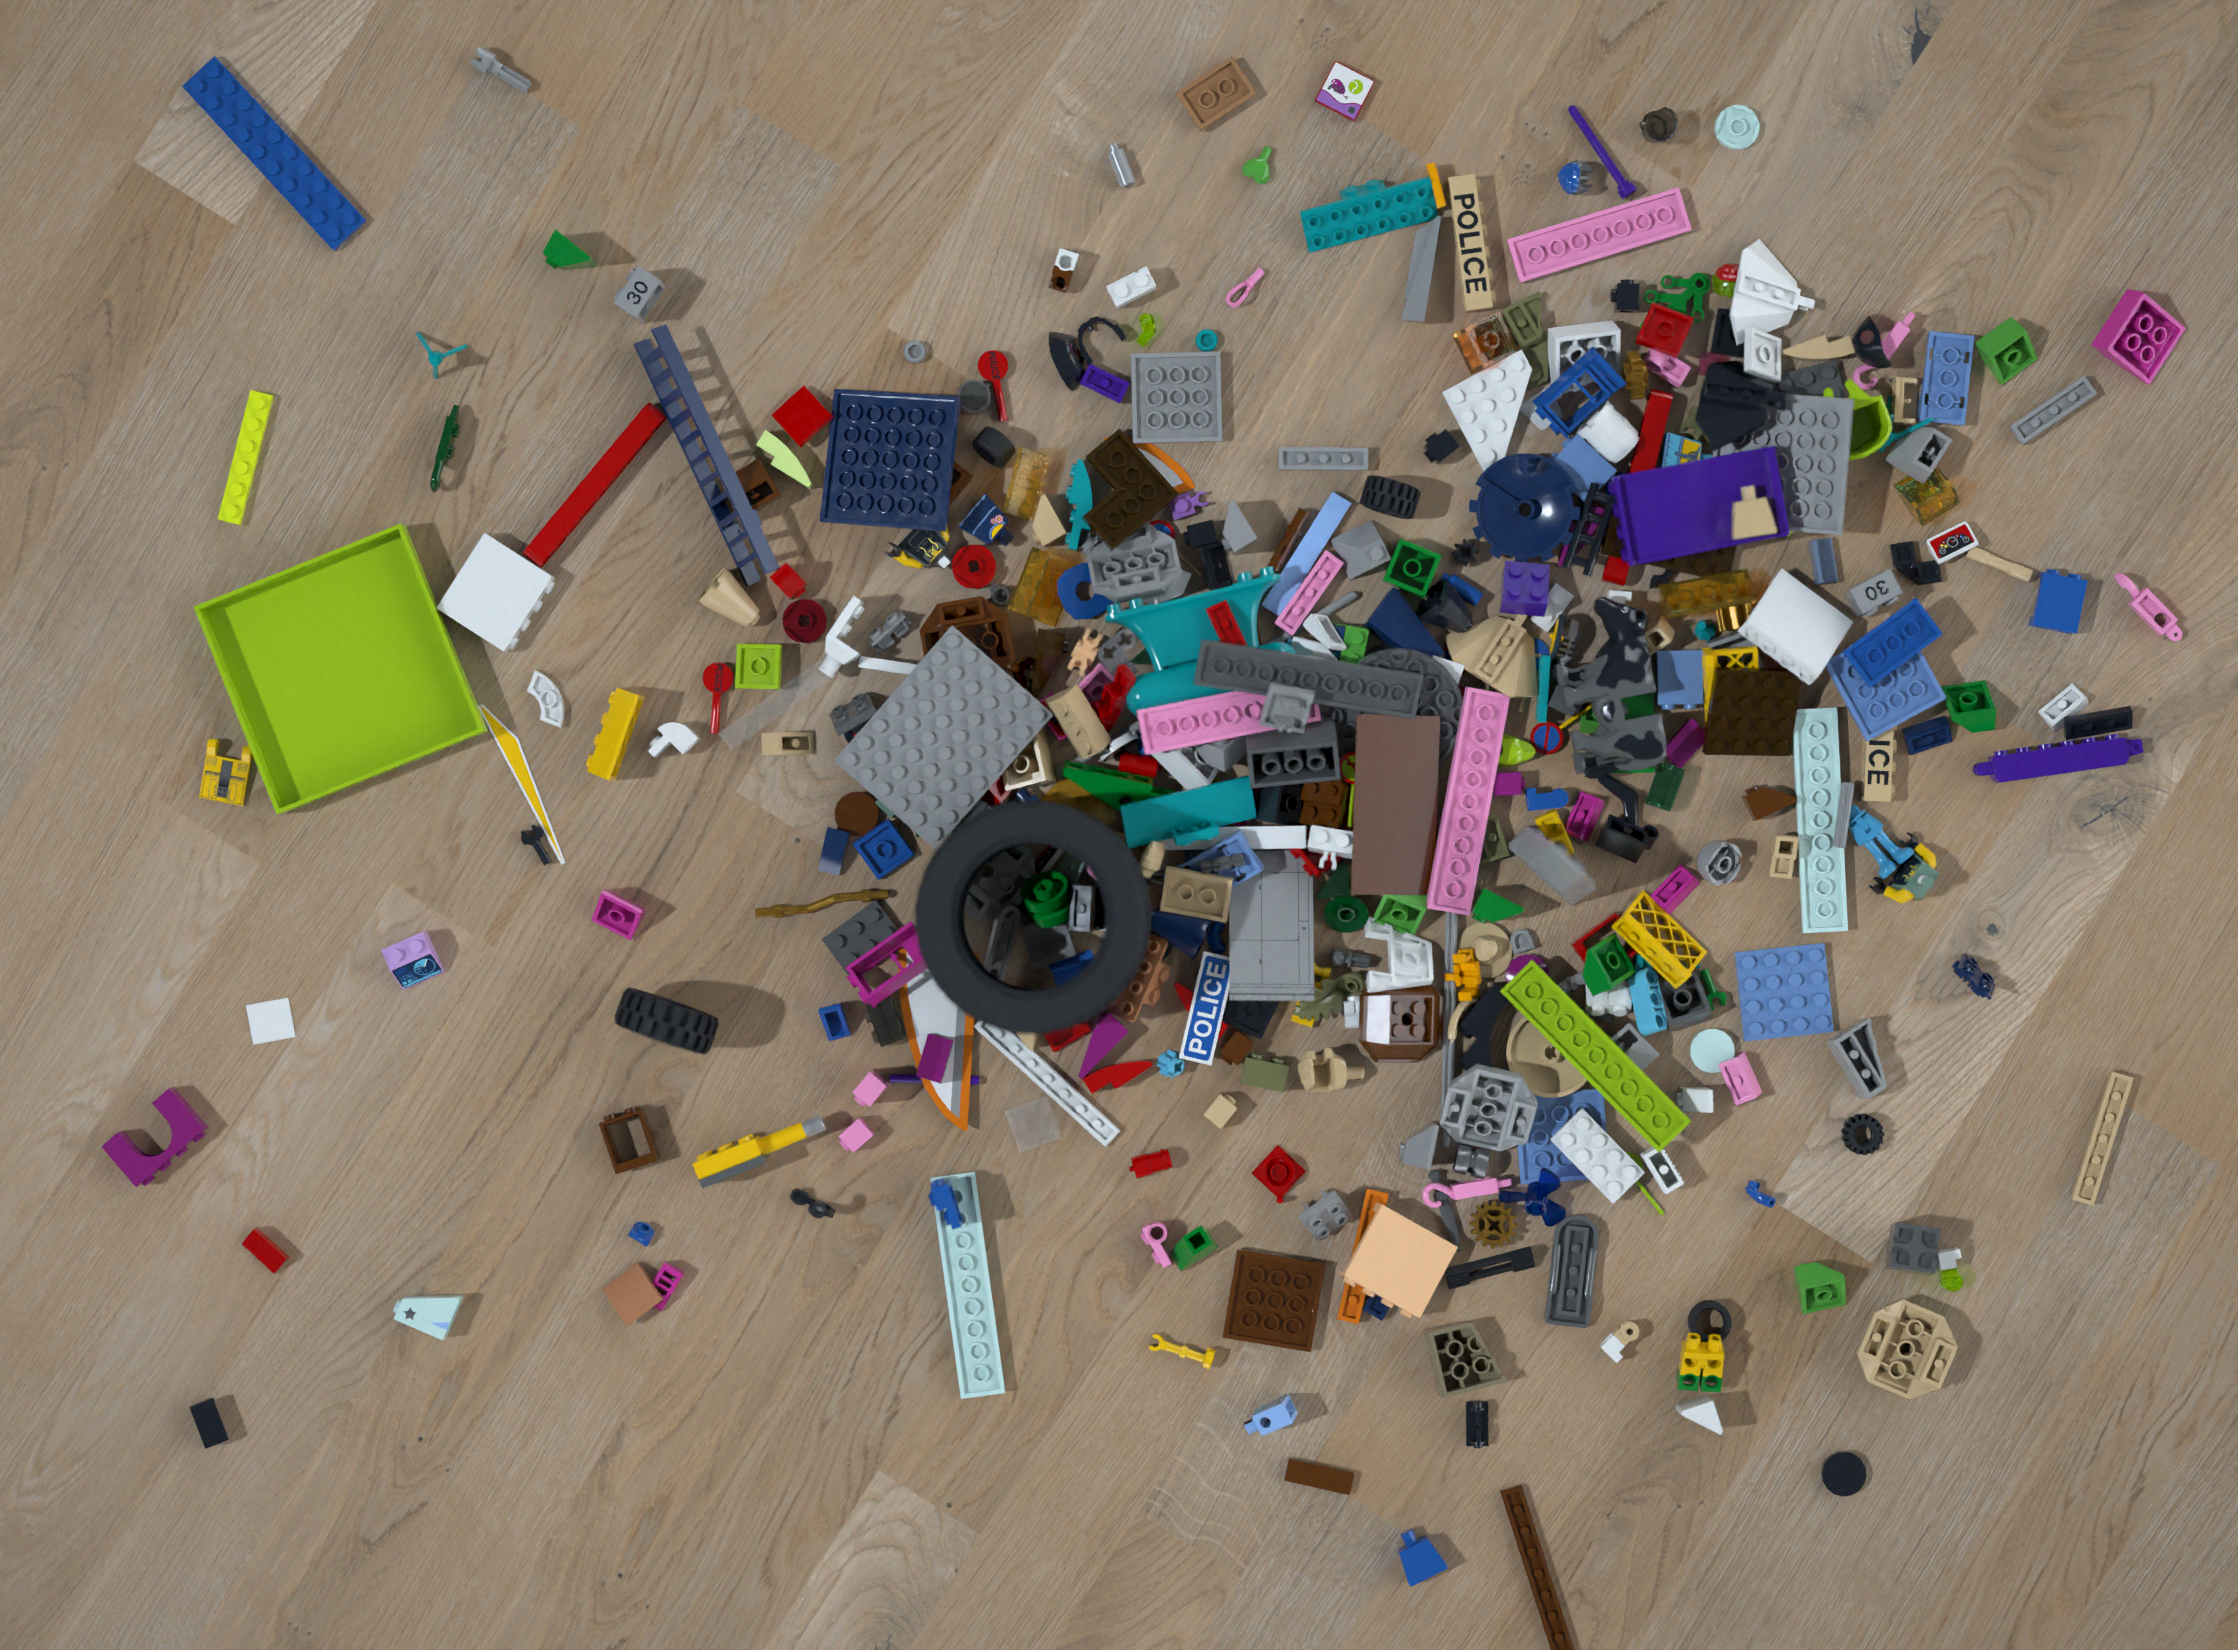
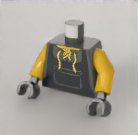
M948 527L946 532L913 529L898 546L889 542L893 546L891 552L883 550L886 555L893 557L904 566L921 569L924 566L928 568L935 562L944 570L952 562L944 553L949 547L947 543L950 538Z

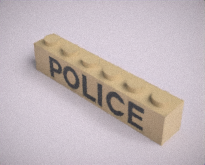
M1475 174L1448 177L1447 186L1464 313L1491 310L1493 304H1496L1495 291L1490 289L1493 273L1492 268L1487 267L1490 251L1489 246L1484 244V237H1487L1486 224L1481 222V215H1484L1483 202H1479L1478 193H1481L1480 179L1476 180Z
M1898 725L1869 741H1865L1863 737L1860 801L1891 802V798H1894L1895 785L1892 784V775L1896 773V763L1893 762V753H1896L1897 741L1893 737Z

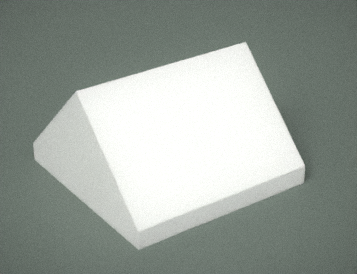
M1707 1394L1676 1405L1675 1409L1680 1415L1720 1435L1722 1434L1723 1430L1714 1402Z

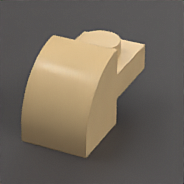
M1774 834L1770 849L1769 877L1792 879L1794 860H1796L1798 836Z

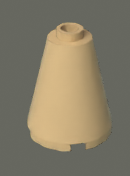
M723 568L711 580V584L707 589L703 590L697 599L700 605L744 627L748 625L753 626L760 618L758 607L726 568Z

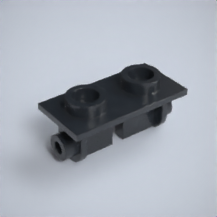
M1466 1401V1446H1474V1448L1489 1446L1488 1401Z

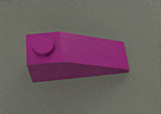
M1103 1012L1094 1021L1097 1025L1094 1027L1078 1077L1080 1079L1129 1032L1110 1012L1107 1015Z

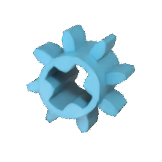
M1170 1049L1167 1052L1161 1053L1157 1060V1066L1161 1068L1159 1073L1171 1078L1181 1074L1185 1062L1179 1058L1180 1053Z

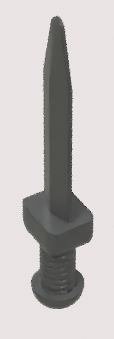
M1431 1170L1428 1178H1431L1434 1183L1442 1184L1439 1176L1441 1173L1438 1170ZM1435 1189L1433 1198L1435 1202L1441 1201L1442 1203L1439 1209L1448 1237L1452 1244L1458 1247L1456 1251L1460 1252V1236L1448 1201L1450 1197Z

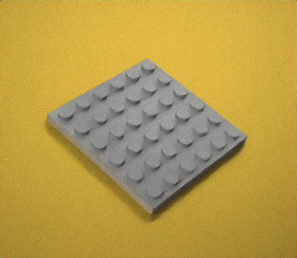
M1787 394L1785 411L1768 405L1764 426L1713 452V457L1774 446L1789 531L1843 535L1854 399Z

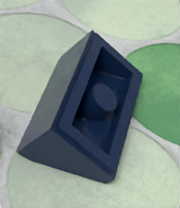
M1944 716L1902 729L1909 755L1953 742L1949 722Z

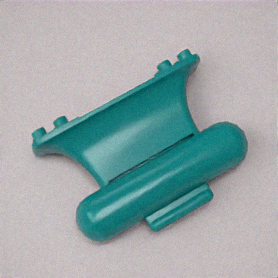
M1273 566L1260 569V578L1253 579L1251 571L1241 573L1237 577L1238 583L1232 584V586L1155 605H1144L1142 598H1137L1129 601L1128 610L1122 611L1120 603L1107 606L1108 615L1104 617L1105 623L1121 625L1131 630L1145 646L1154 667L1152 672L1135 676L1134 686L1127 695V707L1135 716H1137L1136 711L1233 692L1232 690L1194 685L1193 683L1201 639L1220 642L1206 613V609L1225 600L1248 646L1297 654L1295 649L1285 642L1259 645L1257 636L1258 607L1264 593L1271 586L1279 583L1281 579L1280 574L1274 573Z

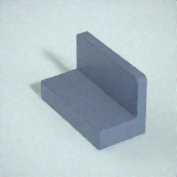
M1832 538L1808 541L1815 585L1838 582Z

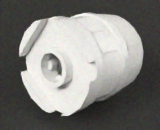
M1606 400L1598 407L1599 410L1589 415L1580 424L1576 433L1581 438H1585L1594 450L1606 460L1617 463L1631 451L1640 438L1638 432L1628 422V419L1618 413L1614 406Z

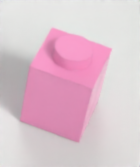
M859 1117L839 1135L841 1139L839 1143L847 1152L851 1150L854 1153L875 1133Z

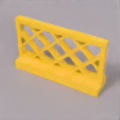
M1757 646L1711 650V647L1701 648L1705 729L1714 667H1722L1718 664L1717 656L1727 655L1732 659L1725 667H1732L1736 662L1742 668H1751L1752 666L1753 668H1758ZM1744 653H1752L1753 659L1747 666L1738 660Z
M1644 890L1637 895L1621 917L1611 926L1675 989L1689 979L1692 971L1707 953ZM1641 899L1648 905V910L1641 908ZM1630 914H1637L1638 921H1636ZM1643 915L1650 916L1651 924L1645 923ZM1656 916L1664 921V925H1658ZM1646 929L1653 930L1654 937ZM1659 930L1666 931L1668 940L1661 939ZM1672 932H1676L1680 936L1681 941H1675ZM1663 945H1669L1670 952ZM1676 946L1682 947L1684 955H1677ZM1689 948L1694 949L1698 956H1690ZM1679 960L1685 961L1687 969L1679 962Z

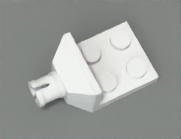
M855 596L852 597L826 636L825 652L827 655L818 669L831 678L834 677V674L842 664L847 665L861 656L860 653L840 640L841 637L846 638L852 629L850 623L854 618L858 619L865 609L862 607L864 602Z

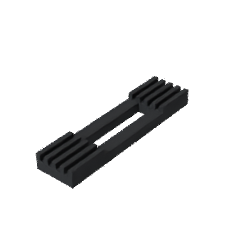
M1529 1246L1449 1267L1445 1270L1448 1288L1450 1290L1469 1285L1470 1281L1512 1270L1515 1273L1534 1268L1533 1253ZM1506 1261H1511V1262H1509V1263H1505V1264H1501V1265H1497V1266H1493V1267H1490V1268H1486V1269H1482V1270H1478V1271H1474V1272L1468 1273V1271L1476 1270V1269H1479V1268H1483V1267L1495 1265V1264L1502 1263V1262H1506Z

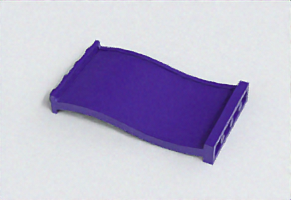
M1774 446L1612 476V482H1608L1610 495H1614L1616 503L1612 505L1615 518L1618 517L1620 526L1616 527L1619 540H1622L1624 547L1620 549L1623 562H1626L1627 566L1790 535ZM1754 486L1756 499L1767 498L1777 533L1731 539L1732 502L1742 501L1741 487Z

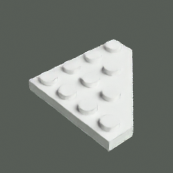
M1522 350L1442 392L1483 471L1494 462L1504 458L1507 453L1532 373V368Z

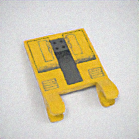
M214 738L209 739L199 797L244 806L253 758L249 745L243 747L241 760L218 756L217 752L220 741Z

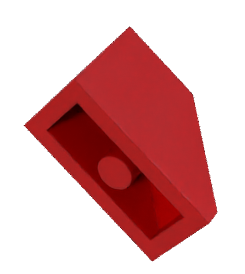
M784 563L769 577L789 599L793 597L798 599L806 592L805 587L807 583L788 563Z

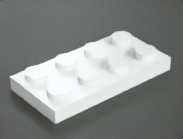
M1582 1108L1550 1138L1612 1203L1616 1202L1645 1173Z

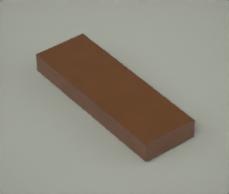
M1289 1458L1284 1481L1350 1495L1354 1472Z

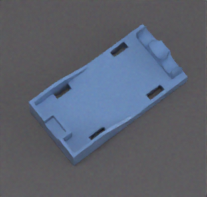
M1928 332L1917 422H1922L1932 417L1934 421L1931 423L1953 426L1965 425L1974 345L1973 335ZM1930 349H1933L1932 360L1929 359ZM1965 353H1969L1968 363H1964ZM1925 394H1928L1927 405L1924 404ZM1960 397H1963V398H1962V403H1961V408H1959Z
M1239 829L1176 867L1182 868L1188 865L1189 867L1186 869L1202 872L1200 863L1203 860L1210 859L1212 861L1213 858L1227 855L1232 857L1233 854L1242 853L1245 860L1243 866L1235 867L1234 865L1229 869L1212 870L1210 874L1232 877V887L1260 873L1264 866L1257 854L1252 850L1243 831ZM1226 843L1227 846L1219 850L1218 847ZM1245 872V875L1241 876L1238 879L1236 878L1237 876H1240L1242 873Z

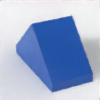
M842 1002L818 1009L829 1041L851 1036Z

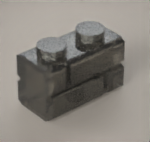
M892 995L876 1004L877 1007L875 1008L870 1003L865 1005L867 1010L863 1012L867 1023L872 1022L874 1031L871 1034L875 1044L880 1043V1046L883 1047L907 1038Z

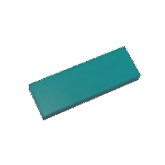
M1548 654L1539 655L1538 696L1535 720L1541 723H1546L1551 658Z

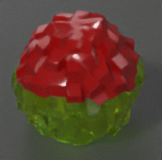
M1723 264V266L1717 269L1716 273L1712 276L1713 291L1716 294L1733 298L1739 264Z

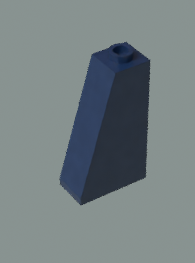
M1394 587L1388 591L1363 625L1392 648L1417 650L1431 657L1434 655L1440 658L1445 653L1399 591Z

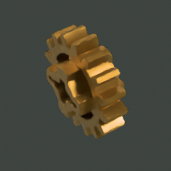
M1638 350L1628 351L1625 357L1626 363H1622V378L1627 383L1624 388L1629 390L1632 400L1643 399L1645 394L1644 388L1648 387L1649 379L1646 361H1642Z
M1492 1200L1491 1205L1484 1201L1483 1208L1476 1206L1477 1214L1471 1213L1474 1221H1470L1469 1225L1474 1226V1229L1470 1233L1477 1234L1474 1239L1476 1242L1483 1240V1247L1490 1243L1491 1249L1495 1248V1244L1502 1248L1503 1241L1510 1243L1509 1236L1516 1235L1512 1228L1518 1227V1224L1512 1222V1220L1517 1217L1515 1214H1509L1512 1210L1511 1207L1504 1209V1202H1501L1498 1206L1495 1200ZM1499 1210L1500 1212H1498L1497 1214H1489L1487 1211ZM1480 1217L1484 1220L1481 1230H1479L1478 1226ZM1486 1217L1493 1221L1498 1220L1496 1224L1500 1232L1493 1227L1489 1229L1490 1224ZM1507 1218L1508 1228L1505 1232L1503 1229V1222ZM1490 1234H1495L1499 1236V1238L1497 1239H1489L1486 1237H1488Z

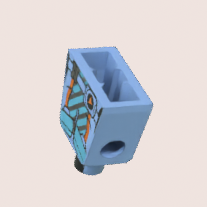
M1285 1394L1257 1408L1252 1415V1419L1244 1422V1426L1249 1435L1259 1430L1260 1434L1264 1436L1293 1423L1298 1412L1289 1394Z

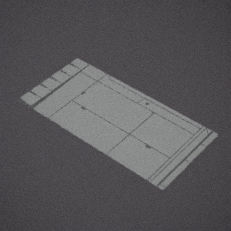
M1289 848L1252 849L1262 862L1263 870L1232 887L1229 904L1230 1000L1314 1001L1313 875L1309 876L1302 867L1305 863L1300 857L1295 859L1288 850ZM1245 872L1242 873L1240 876H1237L1236 878L1238 879L1241 876L1245 875Z

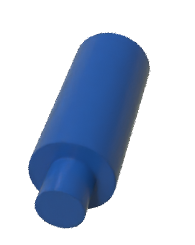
M1444 573L1441 577L1442 580L1453 585L1460 597L1474 607L1484 594L1455 574L1451 577Z

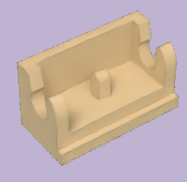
M1896 377L1892 379L1891 414L1894 416L1892 424L1916 425L1917 378Z

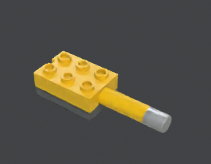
M816 1115L761 1138L759 1135L754 1137L751 1133L741 1137L738 1140V1144L733 1145L732 1142L719 1146L717 1148L718 1152L712 1154V1151L709 1150L699 1154L696 1157L697 1160L692 1164L703 1189L765 1164L769 1160L767 1154L826 1130V1126L822 1116Z

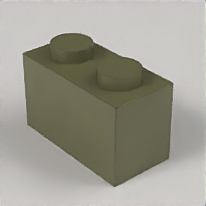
M1251 1053L1250 1057L1245 1056L1240 1084L1284 1093L1290 1067L1285 1064L1286 1060L1272 1058V1061L1263 1060V1055Z

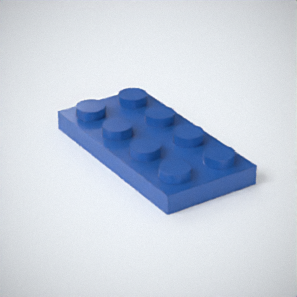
M1914 598L1842 651V653L1868 688H1870L1943 633L1918 599Z

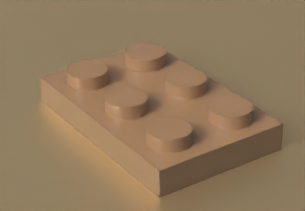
M1231 56L1176 92V95L1198 129L1202 131L1254 97L1256 92Z

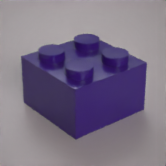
M1505 561L1502 571L1500 613L1544 617L1548 606L1550 565Z

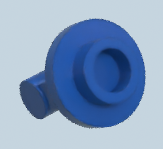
M637 1222L632 1227L628 1236L647 1247L652 1240L654 1230L645 1222Z

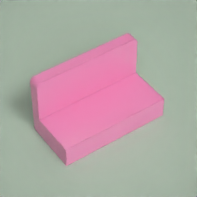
M1745 1052L1718 1064L1735 1105L1755 1099L1762 1093Z

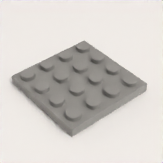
M1220 351L1131 354L1133 444L1222 442Z

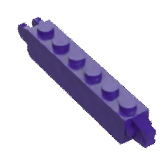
M2118 734L2105 735V740L2097 741L2096 737L2082 739L2083 743L2074 744V740L2060 742L2061 746L2052 747V743L2038 745V750L2030 751V747L2016 748V753L2008 754L2007 750L1994 751V756L1988 757L1987 762L1973 765L1972 771L1977 776L1990 775L1994 782L2001 783L2125 765L2130 756L2143 753L2142 739L2119 738Z

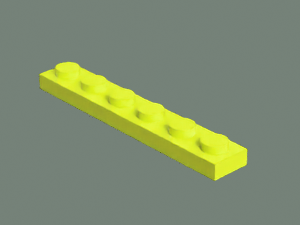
M250 390L218 520L237 525L242 524L274 398L272 395Z

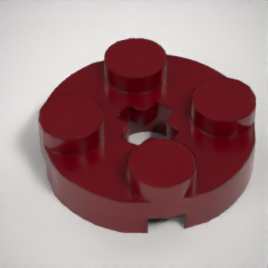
M801 599L793 601L787 606L782 620L784 631L789 638L798 643L808 644L818 640L824 634L828 619L825 610L820 604L811 599ZM808 615L810 617V625L801 627L799 618Z

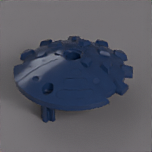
M1514 454L1494 462L1480 475L1476 485L1481 487L1477 500L1470 499L1469 513L1476 512L1479 526L1472 528L1478 540L1485 537L1493 546L1489 550L1491 555L1500 559L1503 553L1515 557V562L1527 563V558L1540 556L1542 562H1545L1555 557L1551 550L1561 542L1566 546L1570 543L1574 535L1568 531L1573 519L1580 520L1581 508L1574 507L1571 493L1577 491L1576 484L1568 472L1558 463L1537 454ZM1524 503L1531 506V513L1528 516L1520 512V507Z

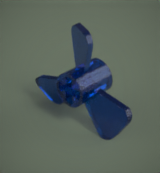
M1547 1168L1540 1170L1538 1181L1531 1182L1527 1186L1526 1193L1506 1190L1499 1192L1498 1196L1501 1202L1525 1201V1211L1532 1216H1542L1545 1225L1548 1227L1556 1225L1566 1216V1209L1563 1206L1548 1199L1550 1193L1560 1188L1561 1180Z

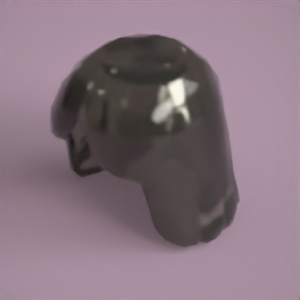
M1663 107L1657 111L1647 113L1639 123V129L1646 141L1654 144L1670 140L1675 135L1679 121L1672 109Z

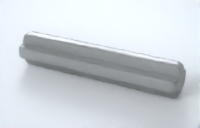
M1842 782L1833 840V846L1836 848L1846 847L1854 784L1850 782Z

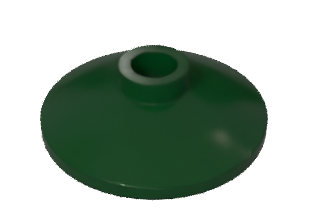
M1342 895L1331 899L1324 909L1326 923L1332 929L1343 933L1360 930L1365 926L1369 917L1366 904L1359 898L1350 895Z

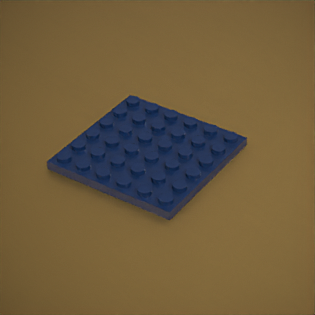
M834 389L831 414L834 418L830 423L820 522L946 532L961 398L944 395Z

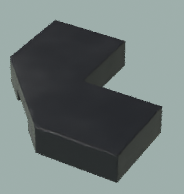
M1913 541L1889 545L1893 568L1917 585L1942 582L1940 566L1935 560L1916 563Z

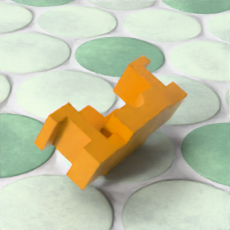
M1460 948L1458 953L1452 954L1453 963H1455L1453 964L1454 972L1445 973L1444 979L1445 981H1455L1456 986L1464 984L1465 987L1458 992L1459 1001H1472V997L1480 995L1478 984L1482 982L1479 961L1474 959L1473 948Z

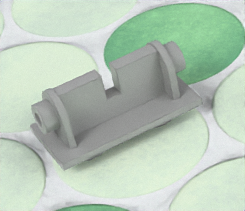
M899 610L897 613L890 614L885 624L875 628L870 633L867 641L872 647L874 646L878 653L881 651L885 652L895 642L890 635L894 633L900 638L910 629L909 626L912 623Z

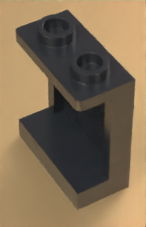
M1071 885L1069 930L1104 931L1106 913L1100 887L1098 885Z

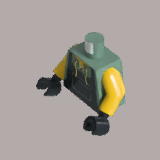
M1907 833L1911 837L1910 841L1906 843L1901 839V843L1906 847L1914 849V853L1903 863L1886 887L1879 877L1873 878L1878 883L1877 886L1869 885L1875 894L1884 893V896L1898 903H1905L1912 899H1922L1926 892L1933 887L1934 881L1939 876L1935 869L1936 856L1922 843L1918 844V838L1911 833Z

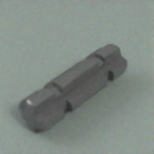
M1242 853L1233 854L1232 857L1227 855L1213 858L1212 861L1210 859L1203 860L1200 865L1202 872L1205 874L1212 872V870L1229 869L1234 865L1235 867L1243 866L1245 860Z

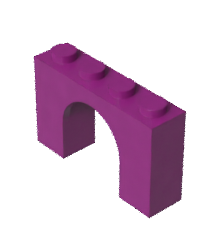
M175 1087L167 1089L152 1102L171 1127V1142L163 1153L151 1155L143 1152L124 1130L116 1133L101 1146L135 1187L142 1184L146 1187L155 1179L153 1175L159 1170L163 1172L172 1165L170 1160L176 1155L179 1158L189 1150L187 1146L192 1141L195 1143L200 1141L206 1135L204 1131L209 1128Z

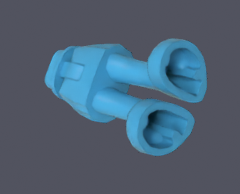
M1854 804L1851 806L1849 829L1858 845H1864L1877 860L1879 876L1884 879L1897 866L1885 856L1873 838L1882 844L1898 865L1906 861L1914 851L1910 847L1901 848L1895 845L1882 830L1883 824L1864 809L1861 811Z

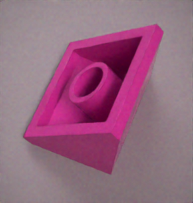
M607 889L601 892L591 920L631 940L647 909Z

